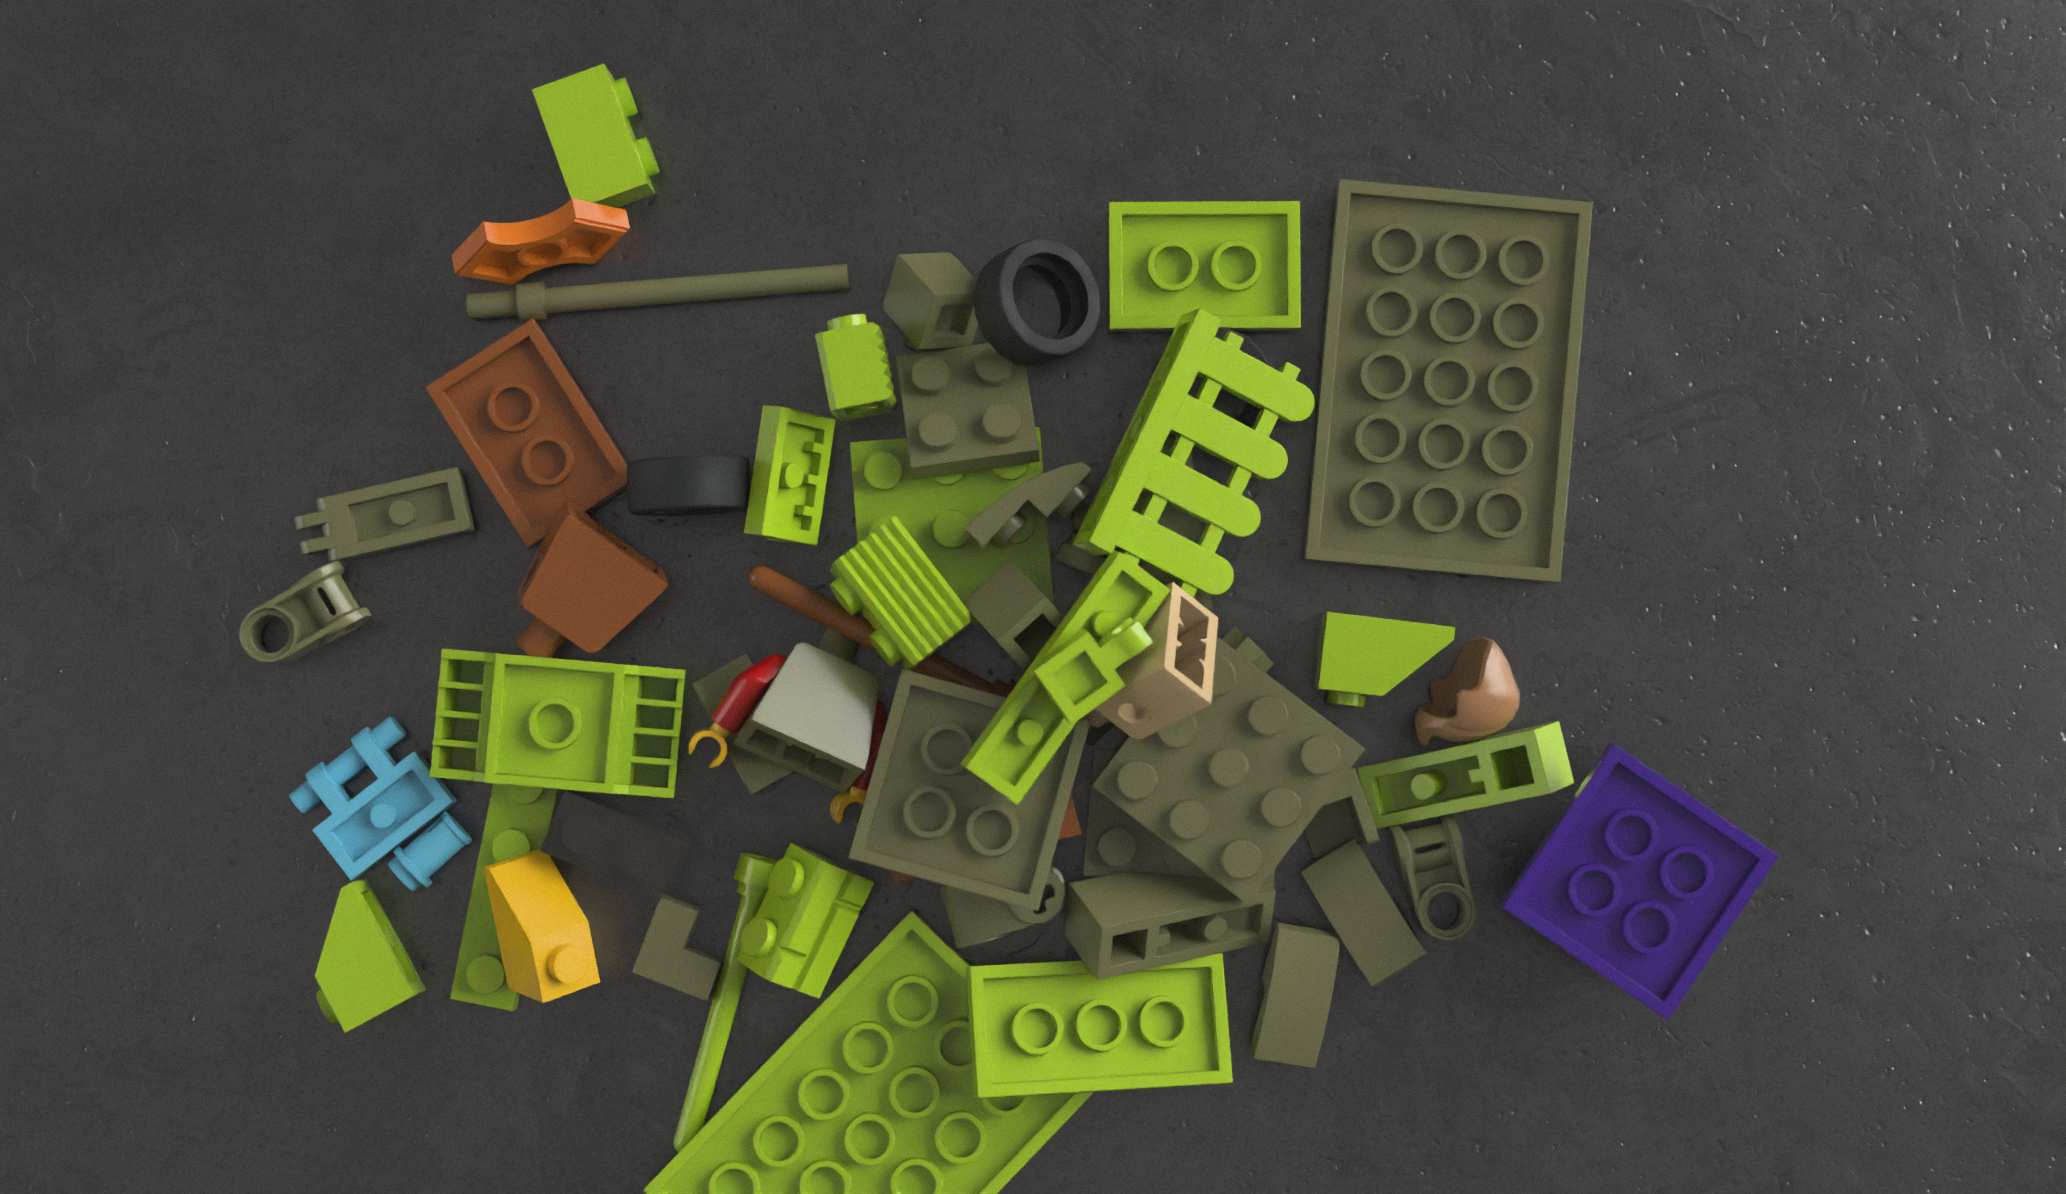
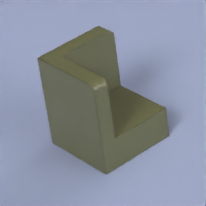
M948 252L898 254L883 302V309L917 349L971 346L978 326L974 309V288L977 280L953 254Z
M1355 767L1348 771L1304 830L1311 854L1316 858L1330 854L1354 838L1360 844L1364 843L1366 845L1380 841Z

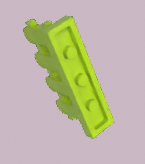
M1201 308L1180 316L1072 545L1093 556L1112 554L1115 548L1137 565L1140 561L1179 581L1178 586L1193 598L1197 591L1205 595H1218L1226 592L1232 585L1234 579L1233 568L1225 558L1215 554V551L1224 533L1231 537L1249 536L1260 525L1261 513L1258 506L1252 500L1242 496L1251 476L1259 480L1273 479L1280 476L1287 467L1288 456L1286 450L1280 443L1269 438L1277 419L1286 423L1305 420L1311 415L1315 405L1311 390L1304 384L1296 381L1301 370L1300 368L1289 362L1282 363L1279 371L1239 350L1244 338L1231 331L1225 333L1222 340L1218 339L1215 335L1222 319ZM1197 375L1203 378V382L1194 398L1188 395V392ZM1221 388L1260 409L1252 428L1212 407ZM1170 432L1176 436V439L1168 455H1165L1160 451ZM1193 446L1233 466L1225 486L1185 465ZM1143 490L1149 493V496L1139 514L1133 511V508ZM1166 503L1206 523L1197 544L1158 524Z

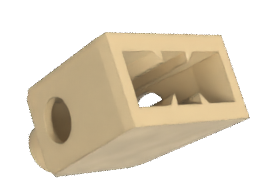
M1174 582L1168 584L1166 587L1170 589L1169 593L1143 628L1152 643L1115 669L1126 686L1083 716V718L1091 721L1090 725L1094 727H1101L1111 721L1132 738L1143 739L1209 706L1212 700L1218 617Z

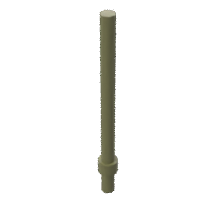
M847 264L549 288H545L544 282L519 283L516 286V290L467 294L466 305L469 319L519 315L520 321L523 322L529 321L532 318L535 321L547 320L548 313L846 290L849 289Z

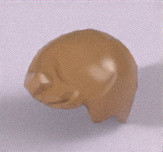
M1482 637L1467 642L1458 654L1452 672L1445 679L1435 678L1431 682L1432 704L1424 706L1416 712L1414 719L1415 731L1420 743L1429 746L1433 737L1452 742L1468 743L1489 737L1505 728L1513 720L1519 708V688L1510 664L1499 646L1492 639Z

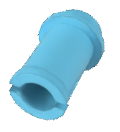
M444 811L433 824L406 848L403 849L397 846L393 850L396 856L388 863V866L402 883L414 892L421 885H424L426 888L432 884L429 877L473 840L464 828L447 811Z

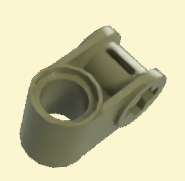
M334 561L312 571L295 582L288 590L254 608L245 616L240 626L239 638L243 649L250 657L264 663L287 665L297 661L320 646L347 635L372 618L367 607H359L341 575L345 569L341 562ZM282 618L287 624L289 639L280 651L270 653L263 646L261 640L262 630L270 620Z
M1443 815L1441 822L1405 831L1399 825L1390 827L1389 836L1399 876L1405 887L1412 919L1416 927L1424 935L1439 940H1455L1464 936L1473 926L1476 918V905L1466 870L1467 864L1463 841L1454 815ZM1440 843V848L1415 853L1416 848ZM1441 892L1452 895L1459 906V915L1456 922L1446 929L1436 928L1430 922L1427 914L1430 900Z
M1051 864L1046 885L1051 884L1054 891L1047 894L1045 906L1039 907V911L947 885H939L956 948L985 943L1003 937L1012 931L1045 923L1053 919L1061 910L1066 894L1065 879L1060 870Z

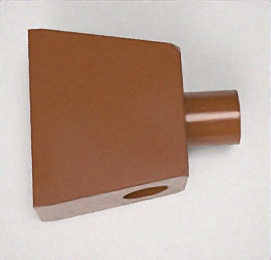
M565 500L519 585V604L535 617L516 640V643L529 656L552 658L564 641L569 639L581 649L593 655L666 589L668 582L664 569L571 502Z

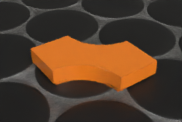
M572 198L559 209L535 219L513 223L483 221L451 255L454 272L460 276L514 285L525 276L547 267L568 263L595 264L630 229L627 212L625 209Z

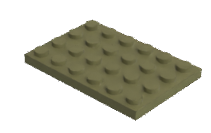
M1339 179L1336 188L1303 560L1546 583L1561 582L1593 202Z

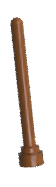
M757 565L749 571L748 582L753 589L878 653L869 639V635L876 630L865 617L857 613L854 615L849 614L842 605L764 565ZM935 653L912 669V671L1006 698L1018 683L1013 679H1010L1007 684L999 679L991 683Z

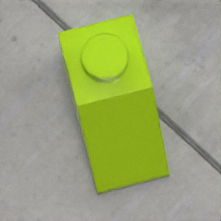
M1334 612L1322 613L1313 689L1328 691L1327 703L1365 708L1366 695L1384 696L1454 640L1456 627Z
M367 878L353 881L341 888L315 972V978L321 989L316 991L318 1004L329 1022L333 1025L340 1023L345 1033L426 990Z

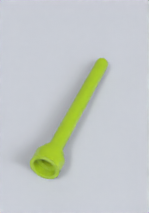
M740 852L733 878L739 881L736 892L742 896L674 1136L673 1144L677 1152H680L705 1124L748 970L746 966L735 960L741 947V934L745 925L752 918H755L769 888L768 879L770 872L778 862V860L746 852Z

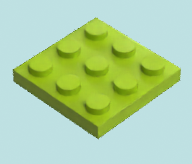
M1035 427L1040 462L912 479L907 438L850 442L857 543L864 540L880 526L896 516L961 602L969 597L1010 559L1054 605L1048 523L1029 504L1020 511L1028 521L1003 547L992 540L983 549L965 532V528L1000 497L1020 484L1043 474L1040 427ZM975 618L974 621H973L970 625H972V624H980V623H979V621Z

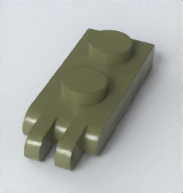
M458 467L319 498L316 500L318 512L294 518L296 531L322 527L323 537L299 543L302 556L327 551L329 562L344 561L475 531L462 469Z

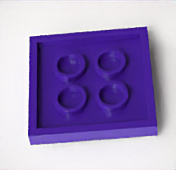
M1609 743L1500 904V907L1662 1018L1669 1020L1778 858V855L1616 744Z

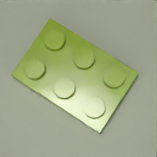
M1300 201L1109 202V332H1173L1181 315L1199 308L1222 319L1220 327H1226L1233 331H1299L1301 329Z

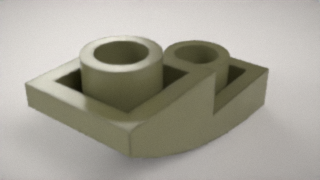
M1081 461L1040 474L1020 484L996 500L965 528V532L983 549L992 540L1003 547L1028 521L1020 512L1027 504L1036 510L1046 521L1056 510L1066 518L1092 491L1083 483L1091 474L1092 469Z
M1355 838L1301 871L1302 876L1327 918L1373 988L1378 987L1429 955L1400 905L1390 895L1363 847Z
M1277 922L1262 974L1265 993L1250 1043L1253 1059L1308 1068L1316 1067L1335 983L1341 940L1337 932Z

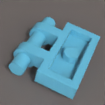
M389 716L373 730L366 726L351 738L353 744L329 764L326 765L324 762H320L305 774L307 781L289 794L291 801L304 814L321 801L330 810L332 815L312 829V831L350 880L358 879L389 855L397 846L403 844L457 802V799L440 778L429 777L431 766L420 751H413L398 764L390 756L388 749L406 736L402 726L392 716ZM366 766H369L378 779L351 799L346 793L343 784Z

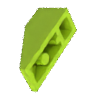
M1559 721L1500 733L1474 742H1462L1357 768L1361 787L1376 829L1550 794L1574 783Z

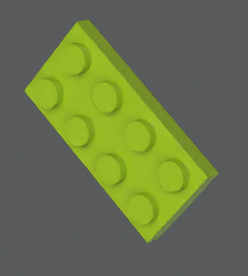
M1223 953L1100 980L1095 979L1083 961L985 965L966 968L974 1099L1233 1083Z

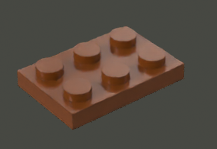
M533 318L425 387L529 549H533L542 543L565 500H568L587 514L628 488L626 460L544 332Z

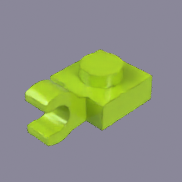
M1127 617L1111 628L1097 644L1088 631L1081 630L1030 667V670L1065 720L1072 725L1126 686L1115 669L1147 648L1152 641L1137 620L1133 622L1131 617Z

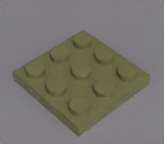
M1217 637L1211 704L1143 739L1129 736L1092 787L1248 905L1364 752L1365 748Z
M902 669L848 858L1039 911L1091 721L1081 718L1076 722L1017 805L960 764L1007 698Z

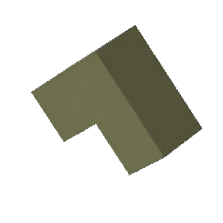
M668 895L661 896L632 973L705 1001L711 998L724 959L688 946L702 908Z

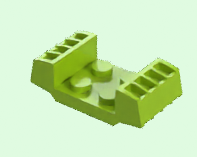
M441 649L429 777L609 794L674 798L686 670Z

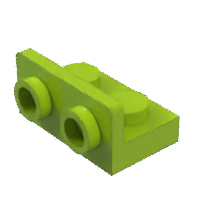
M763 405L744 529L745 534L766 537L767 540L817 546L836 419L782 406Z

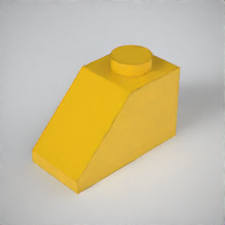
M539 848L483 867L508 989L545 1003L600 983L588 920L547 850Z

